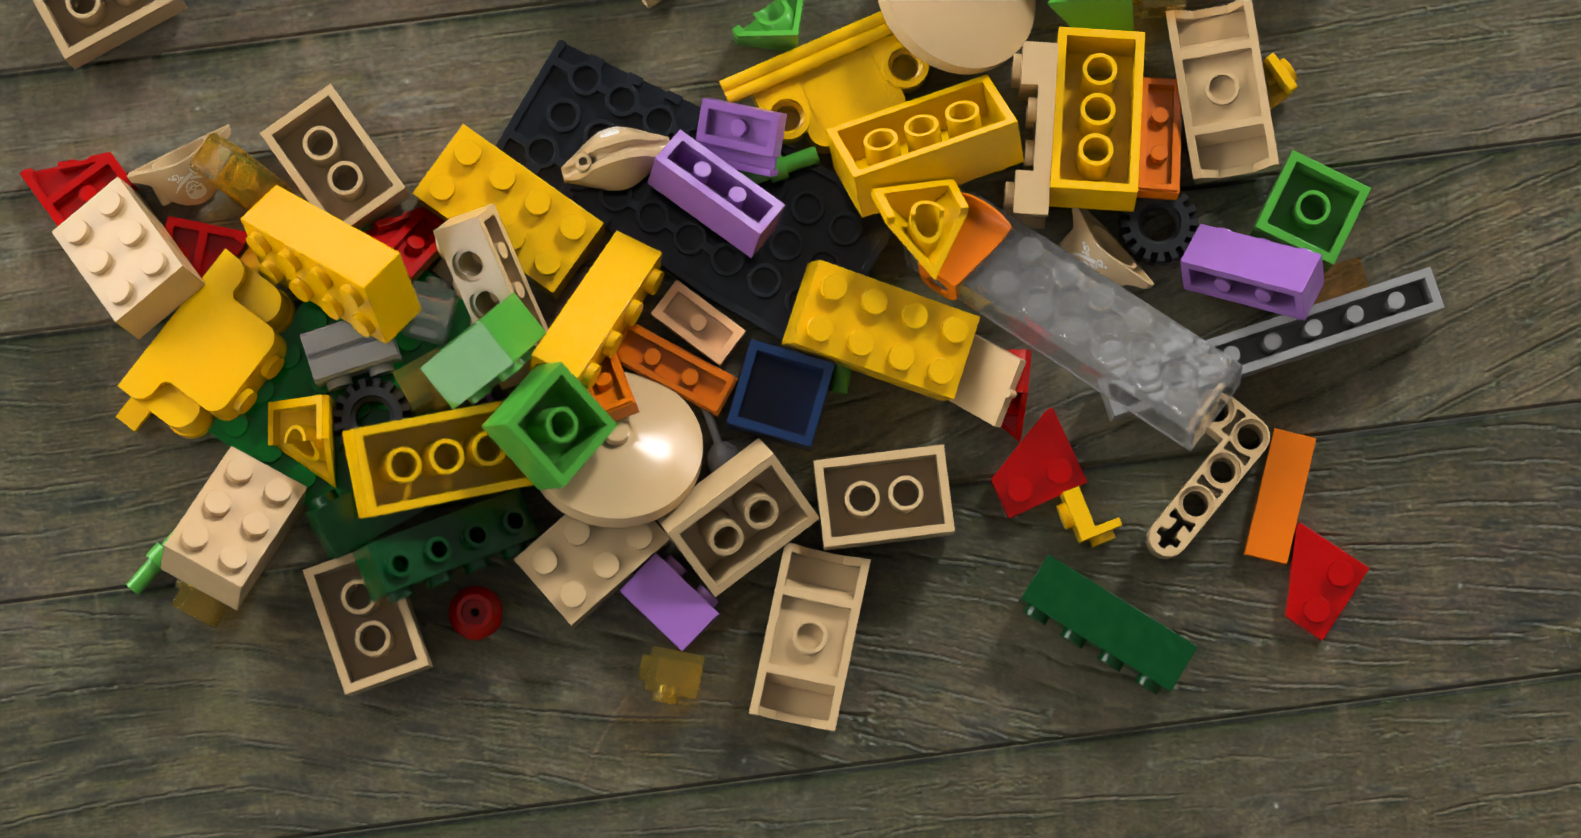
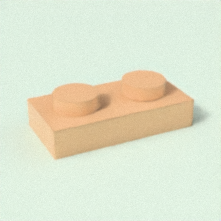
M678 280L674 282L651 313L653 318L719 367H721L746 334V330Z

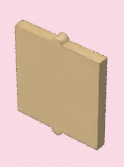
M975 334L955 397L948 401L995 427H1001L1011 399H1014L1017 395L1015 389L1026 361Z

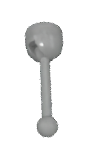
M702 409L714 442L707 454L708 466L712 473L740 451L734 444L722 441L714 416Z

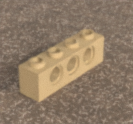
M494 203L452 217L433 231L436 237L437 251L446 260L453 276L455 292L464 301L471 317V325L498 305L491 299L489 292L495 294L499 302L514 292L546 332L549 330ZM472 252L481 258L483 265L475 261ZM542 338L537 343H535L536 347L538 346ZM531 358L504 382H499L502 390L519 385L530 373Z

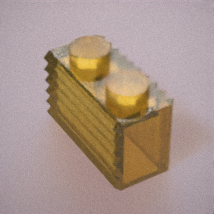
M216 133L209 134L189 163V167L247 211L275 185L293 193L291 186L287 185L276 174L259 163L248 152Z

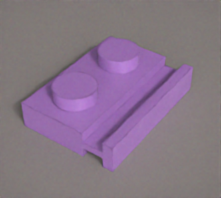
M702 98L696 141L736 170L769 177L777 176L778 169H776L777 157L781 155L787 114L713 98Z

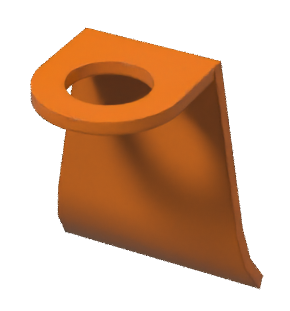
M963 192L961 193L969 206L968 214L936 278L947 290L938 286L931 279L932 276L918 262L919 275L925 284L949 300H956L958 298V286L1003 242L1012 230L1008 220L994 207L973 195Z

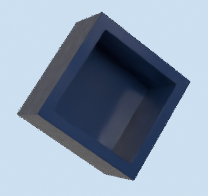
M751 339L728 416L727 428L811 452L834 373L835 363Z

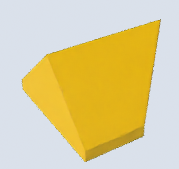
M954 179L872 189L871 196L886 225L932 278L936 280L969 209Z
M315 395L268 402V446L277 447L336 488V432L333 426L335 424L333 409H336V402L329 395Z

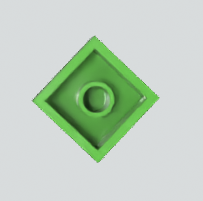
M1292 150L1285 160L1249 235L1256 238H1266L1272 242L1295 248H1305L1322 254L1323 271L1327 273L1335 264L1371 188Z
M513 292L455 337L420 369L452 409H455L466 399L471 405H474L487 395L500 381L504 382L531 358V354L536 348L535 343L546 334V331Z
M561 361L536 365L483 424L482 428L538 490L564 488L618 425Z

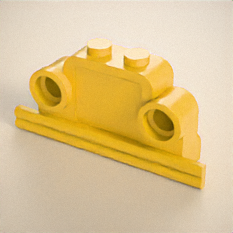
M879 11L719 81L728 102L737 103L751 97L756 108L787 114L782 144L792 145L806 136L811 147L815 146L818 153L829 154L831 152L826 129L906 102L904 94L912 93L921 87L928 75L929 64L912 54L897 39L889 28L882 11Z
M250 247L247 248L240 259L226 249L221 253L203 276L202 280L205 282V285L181 304L118 384V387L131 397L116 417L136 433L153 413L183 438L196 439L202 437L212 426L214 417L222 421H230L237 418L240 414L249 411L256 402L257 392L266 380L274 378L282 369L287 352V344L280 333L284 332L292 324L296 312L295 305L285 292L277 289L261 276L258 268L260 262L256 253Z

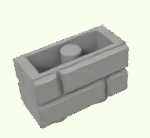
M345 320L300 334L314 382L319 388L327 386L328 392L344 389L350 384L353 385L352 377L369 373L370 378L390 374L395 371L393 364L402 362L395 337L388 344L373 336L364 337Z

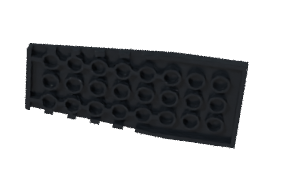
M559 40L495 146L598 218L604 223L605 228L613 234L617 230L662 252L661 267L705 298L781 342L808 263L820 259L868 277L893 232L886 225L880 213L862 218L838 175L819 163L788 173L789 178L772 183L770 179L757 184L785 204L776 230L752 258L647 183L650 173L633 187L620 191H608L564 182L561 167L599 131L615 126L629 127L666 136L671 140L679 130H682L696 140L701 107L684 100L682 96L670 90L665 91L644 81V78L636 74L627 73L606 63L602 58L584 53L567 45V42ZM782 144V157L798 152L795 149Z

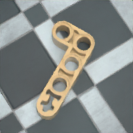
M1214 389L1206 392L1193 408V418L1196 425L1218 444L1147 531L1145 538L1147 550L1158 559L1167 560L1174 558L1187 547L1265 451L1270 442V432L1267 425L1223 390ZM1212 400L1221 403L1225 410L1223 421L1212 422L1207 419L1203 411L1205 402ZM1250 428L1257 433L1259 443L1256 449H1245L1239 444L1237 436L1240 429ZM1223 461L1230 466L1232 477L1229 482L1219 483L1213 479L1210 473V466L1213 462ZM1196 494L1202 498L1205 510L1201 516L1195 517L1186 513L1183 507V499L1186 495ZM1172 512L1176 519L1170 517L1169 514ZM1177 520L1191 527L1189 532L1185 526H1182L1172 538L1176 547L1168 545L1163 549L1159 546L1158 543L1161 537L1157 533L1158 530L1163 533L1166 532Z

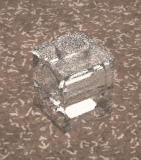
M430 276L426 277L425 283L413 281V288L422 310L401 330L404 336L443 346L448 344L459 301L457 291L450 289L451 282Z

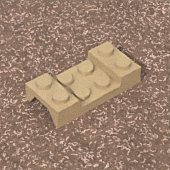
M1236 0L1227 5L1196 11H1166L1195 184L1279 170L1280 163L1252 0Z
M1024 41L1022 53H1014L1010 88H1019L1018 101L1028 102L1025 131L1033 132V140H1026L1022 170H1016L1014 181H1006L1003 215H1011L1010 224L1012 227L1045 228V217L1048 216L1059 43Z
M790 542L784 545L749 714L835 732L871 559L828 553Z

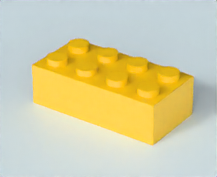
M1059 27L1056 42L1059 44L1049 206L1134 212L1139 180L1145 32Z
M987 74L826 129L834 170L862 218L880 213L871 196L872 189L952 178L958 186L967 181L1003 171L1008 167L1024 162L1018 121Z
M464 124L412 193L419 204L445 222L452 217L494 203L526 279L555 300H557L606 232L602 221Z
M275 185L240 218L248 235L246 242L256 253L260 262L259 271L267 281L273 285L280 283L289 288L303 302L310 300L317 304L331 318L345 320L362 336H373L388 344L422 310L399 252L282 187Z
M819 259L807 264L781 345L924 396L945 401L952 400L955 397L980 317Z
M505 400L343 431L342 435L358 517H372L534 485L482 428L483 424Z

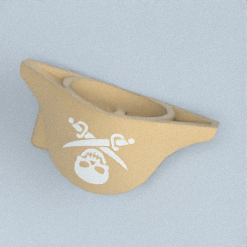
M227 124L129 172L127 177L132 183L151 186L162 206L172 202L187 206L204 203L212 198L221 184L223 175L221 152L231 134V128Z
M615 126L601 130L592 136L561 167L564 182L608 191H620L631 188L651 172L654 159L670 142V139L666 136L629 127Z
M1072 208L1073 229L1058 245L1065 252L1064 264L1067 275L1078 288L1086 292L1102 293L1111 292L1125 285L1136 286L1142 289H1148L1155 285L1129 252L1088 209Z

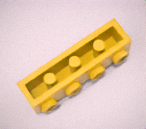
M616 230L531 354L530 372L536 365L562 361L577 380L590 390L600 375V364L606 356L612 358L618 350L623 337L621 333L626 325L633 326L640 317L644 306L642 302L647 294L654 295L659 289L664 278V272L660 270L662 252Z

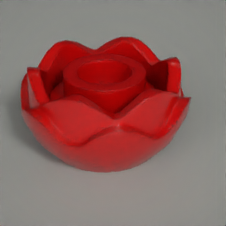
M469 586L464 588L450 602V624L464 638L473 641L481 640L499 629L502 621V603L499 597L486 587ZM473 609L479 610L477 617L472 616L471 611Z

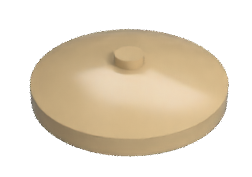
M878 0L889 28L912 54L937 69L966 75L990 71L1003 64L1014 53L1019 51L1031 32L1036 8L1035 0Z
M624 372L640 412L615 421L618 426L564 488L540 490L552 505L566 515L581 522L609 528L633 527L652 522L678 507L690 494L699 477L703 456V438L700 425L692 409L685 400L669 387L635 373Z

